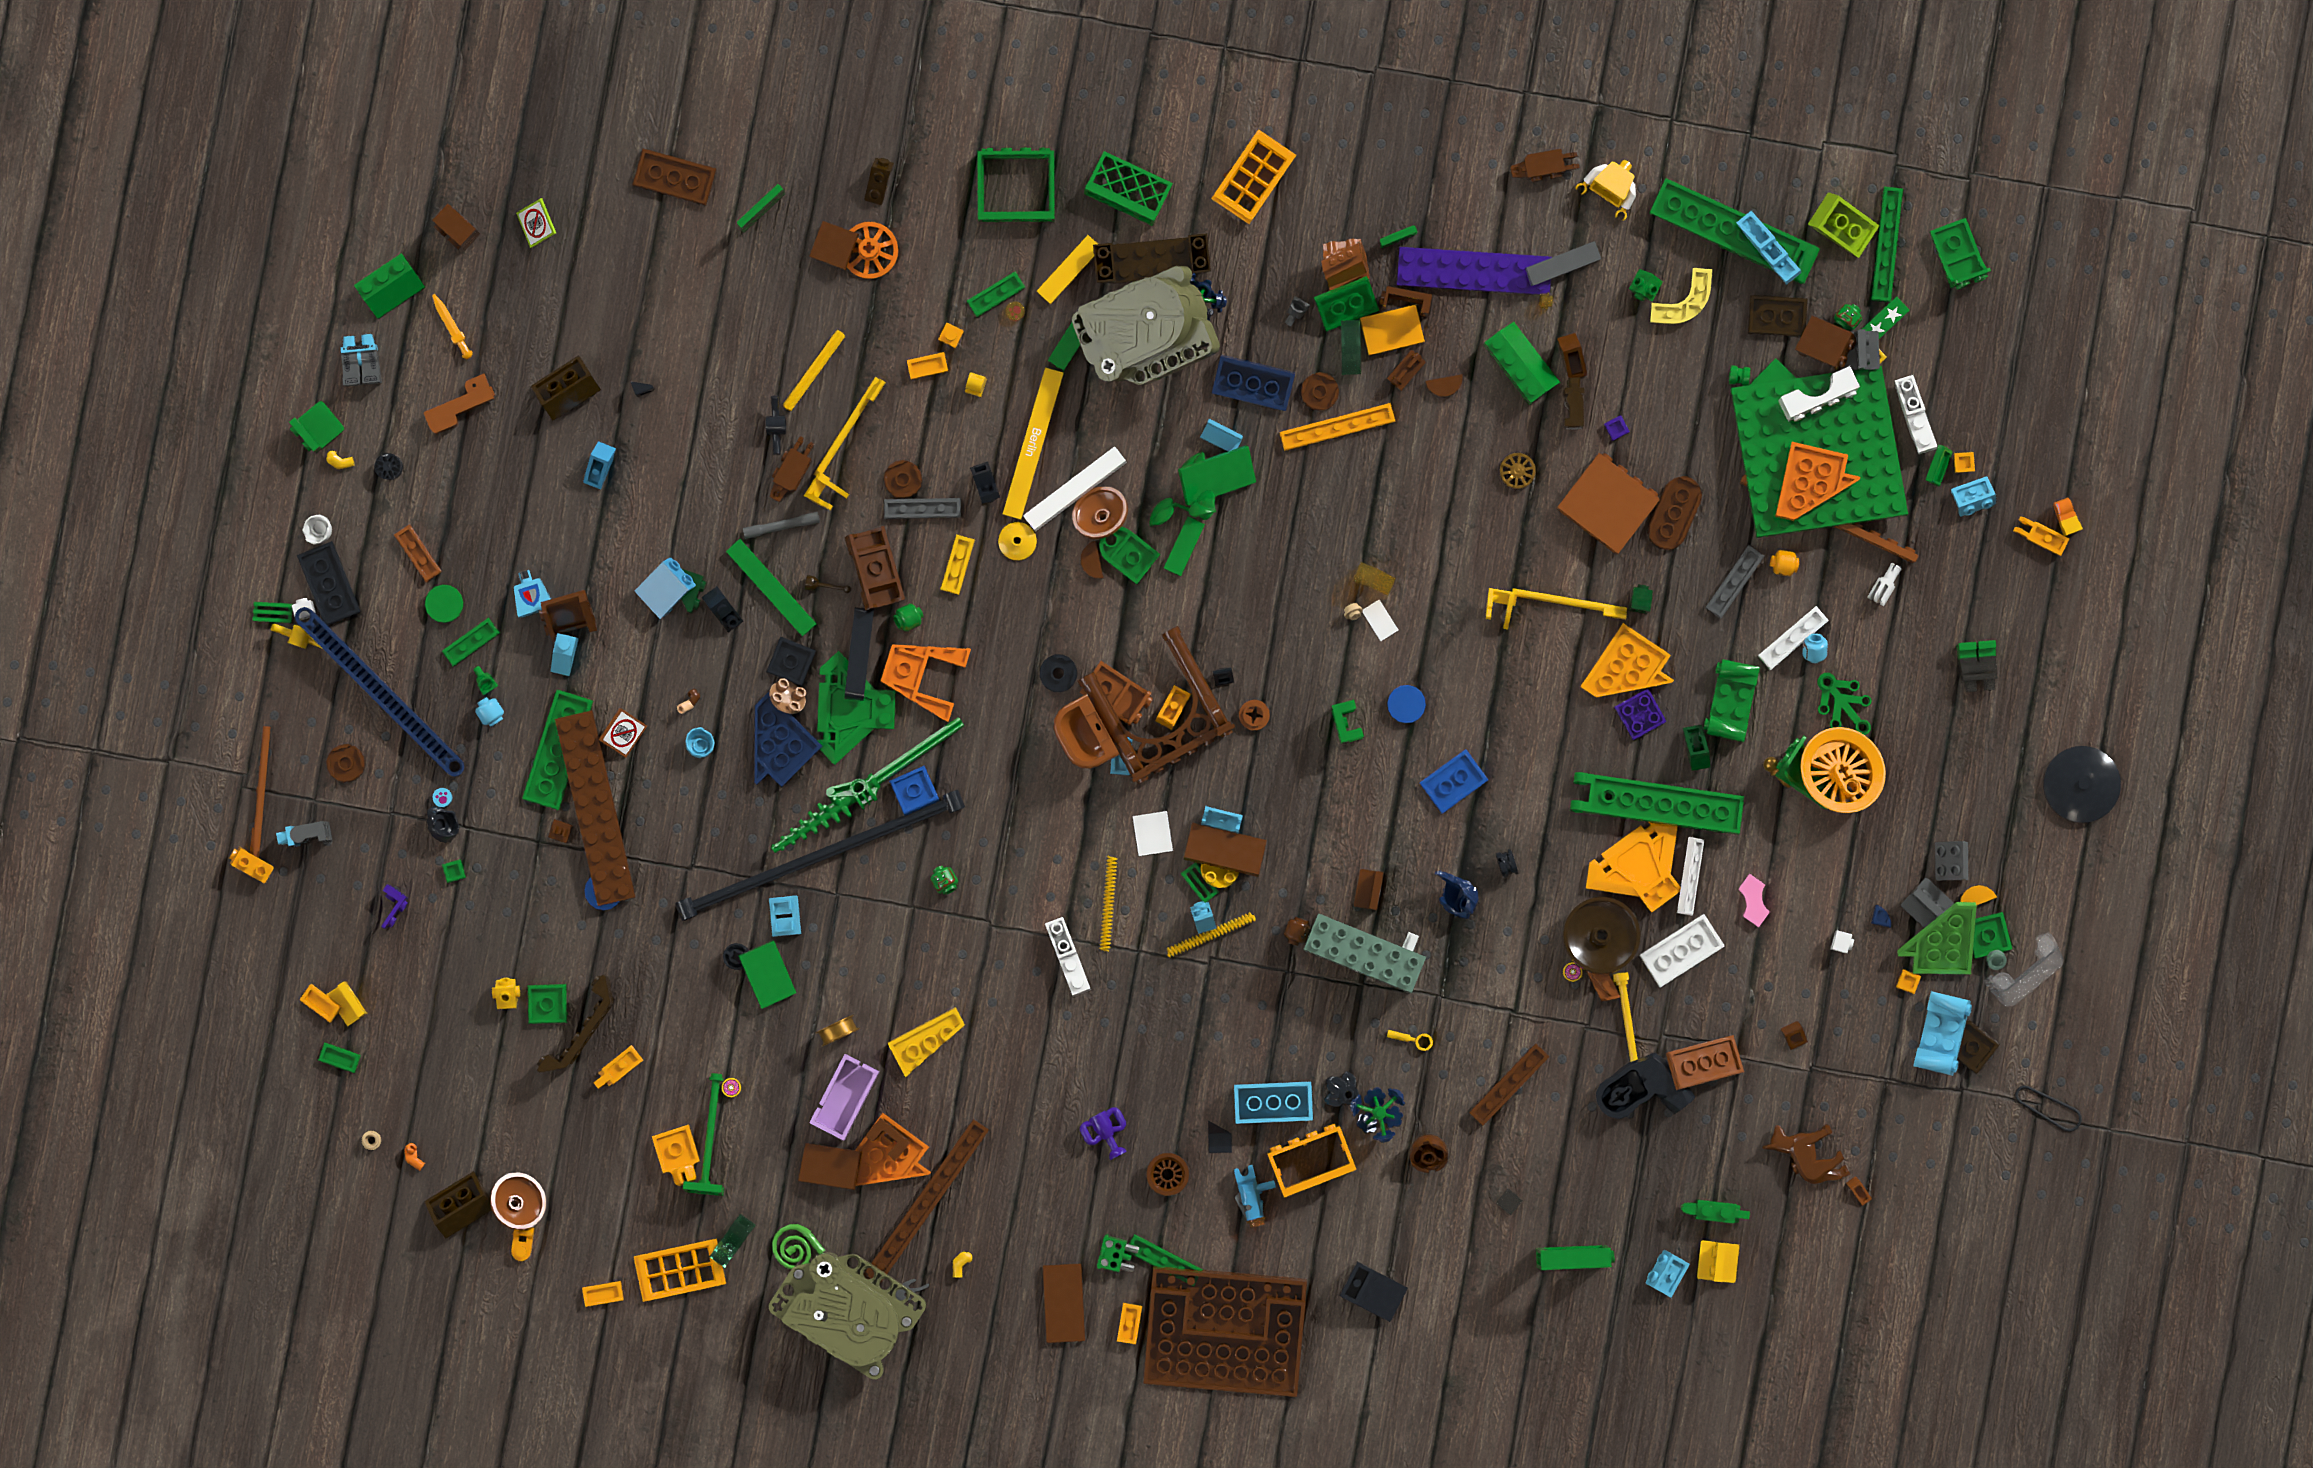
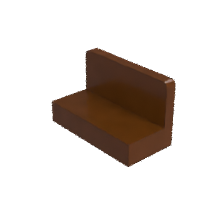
M1360 869L1354 901L1355 907L1377 910L1383 872Z

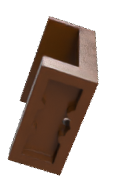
M1387 286L1386 291L1382 290L1379 303L1383 305L1382 310H1385L1387 299L1390 298L1422 304L1420 317H1428L1432 294Z

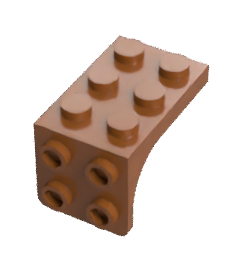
M1100 661L1093 672L1115 713L1121 721L1130 727L1133 723L1137 725L1142 717L1140 712L1143 708L1147 709L1153 701V698H1151L1152 693ZM1082 688L1081 691H1080V693H1081L1082 695H1085L1086 692H1085L1084 689Z

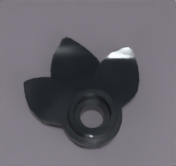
M1348 1071L1343 1074L1342 1079L1335 1076L1326 1079L1327 1088L1331 1093L1325 1097L1324 1101L1333 1107H1340L1343 1104L1350 1105L1351 1101L1359 1095V1091L1356 1088V1078ZM1352 1092V1097L1348 1099L1346 1097L1347 1093Z

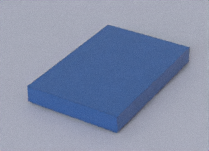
M1465 749L1421 781L1420 785L1441 814H1443L1487 782L1488 778Z

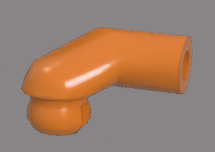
M409 1143L404 1149L405 1160L408 1164L421 1171L425 1163L417 1158L416 1145Z

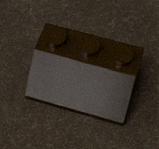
M579 355L531 385L552 421L563 416L564 413L577 407L580 403L601 390Z
M474 1171L424 1201L435 1226L445 1239L492 1211L490 1197Z

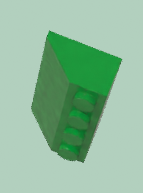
M1512 322L1484 342V347L1529 406L1560 383L1515 322Z

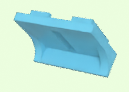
M798 896L769 898L772 937L801 934ZM792 914V917L777 919L776 915Z

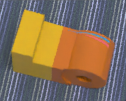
M2068 497L2053 503L2064 536L2083 529Z

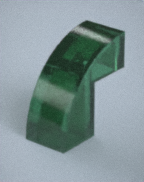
M1360 320L1341 321L1342 375L1361 374Z
M740 1214L709 1257L725 1268L756 1224Z

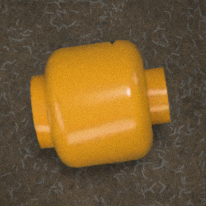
M1778 550L1775 556H1771L1770 567H1773L1775 574L1792 576L1798 570L1799 558L1796 557L1794 552Z

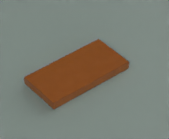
M1734 1035L1665 1053L1676 1090L1744 1072Z

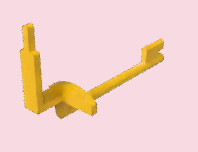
M877 377L874 378L813 475L816 477L804 494L812 502L831 510L833 507L831 504L818 498L825 486H828L846 499L849 496L844 490L830 482V478L824 475L823 472L869 400L874 402L886 383Z
M1489 588L1486 604V619L1491 620L1493 602L1507 604L1503 629H1508L1512 606H1515L1517 597L1603 611V616L1626 620L1627 616L1626 607L1514 588L1512 592Z

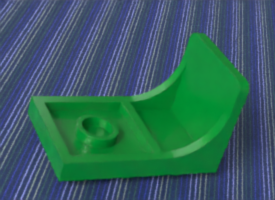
M1966 218L1929 232L1951 289L1956 287L1959 290L1967 287L1973 280L1975 283H1978L1988 277L1991 269L1985 266Z
M1803 735L1800 739L1796 738L1785 751L1786 755L1775 767L1778 769L1775 776L1826 810L1827 808L1812 798L1802 780L1800 764L1805 749L1804 741L1807 738ZM1811 766V771H1823ZM1827 776L1812 777L1813 782H1817ZM1831 780L1816 786L1817 789L1822 792ZM1833 785L1824 794V796L1829 799Z

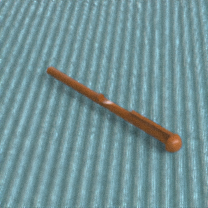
M263 726L259 778L256 788L254 828L252 827L250 854L258 858L271 727Z

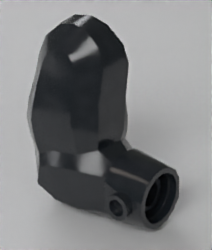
M1650 1053L1624 1065L1611 1077L1604 1080L1596 1091L1597 1104L1601 1111L1607 1116L1617 1119L1627 1117L1640 1104L1647 1102L1654 1096L1661 1099L1660 1102L1673 1114L1681 1111L1695 1099V1095L1690 1087L1676 1090L1668 1061L1657 1053Z

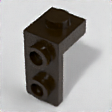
M875 158L870 171L865 201L878 205L883 204L889 176L894 166L893 162L886 158Z

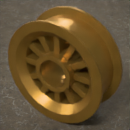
M854 1015L816 1032V1034L819 1033L823 1041L822 1047L859 1030L860 1028H856L852 1019Z

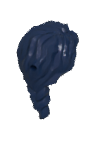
M1441 870L1436 871L1435 875L1446 881L1442 894L1443 897L1439 898L1440 904L1443 905L1447 912L1463 919H1469L1470 915L1475 911L1479 900L1477 888L1467 880L1444 871L1442 872Z

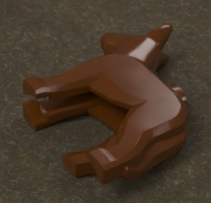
M1829 1124L1823 1125L1822 1129L1816 1132H1803L1792 1136H1786L1781 1126L1776 1125L1770 1144L1762 1147L1763 1149L1790 1154L1794 1162L1791 1166L1795 1175L1799 1173L1803 1180L1811 1184L1828 1180H1839L1850 1175L1846 1165L1841 1166L1840 1169H1835L1844 1160L1840 1150L1831 1159L1816 1160L1815 1143L1832 1133Z

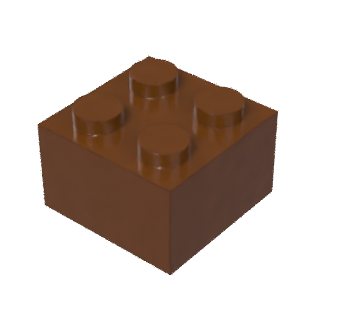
M448 203L432 220L436 224L434 228L442 236L448 235L450 237L448 241L458 250L462 248L465 251L480 235L476 228Z

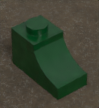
M1702 724L1683 728L1691 770L1710 768V754Z

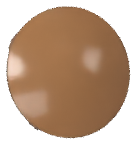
M781 678L770 688V700L778 710L787 714H795L800 712L805 706V689L798 687L787 679Z

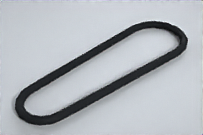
M2026 1085L2016 1090L2015 1096L2020 1104L2062 1130L2074 1131L2081 1125L2082 1117L2076 1108ZM2024 1088L2029 1089L2075 1111L2079 1116L2077 1126L2067 1129L2021 1101L2018 1097L2019 1091Z

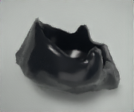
M436 806L430 807L427 810V825L432 837L439 842L451 843L459 834V823L455 812Z

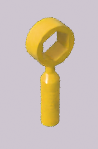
M1388 1030L1387 1033L1388 1038L1415 1042L1416 1047L1421 1051L1429 1050L1433 1045V1040L1428 1034H1420L1417 1038H1413L1408 1034ZM1422 1036L1429 1037L1430 1045L1426 1049L1419 1047L1418 1040Z

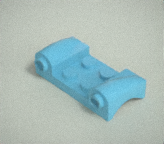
M1931 991L1920 1046L1917 1048L1913 1066L1952 1076L1954 1072L1956 1073L1958 1068L1957 1057L1967 1016H1970L1972 1010L1970 1000Z

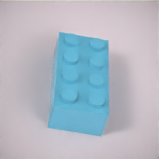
M1311 1082L1234 1085L1236 1124L1313 1120Z

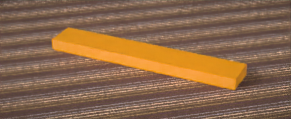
M1391 403L1279 433L1284 451L1390 424L1395 422Z

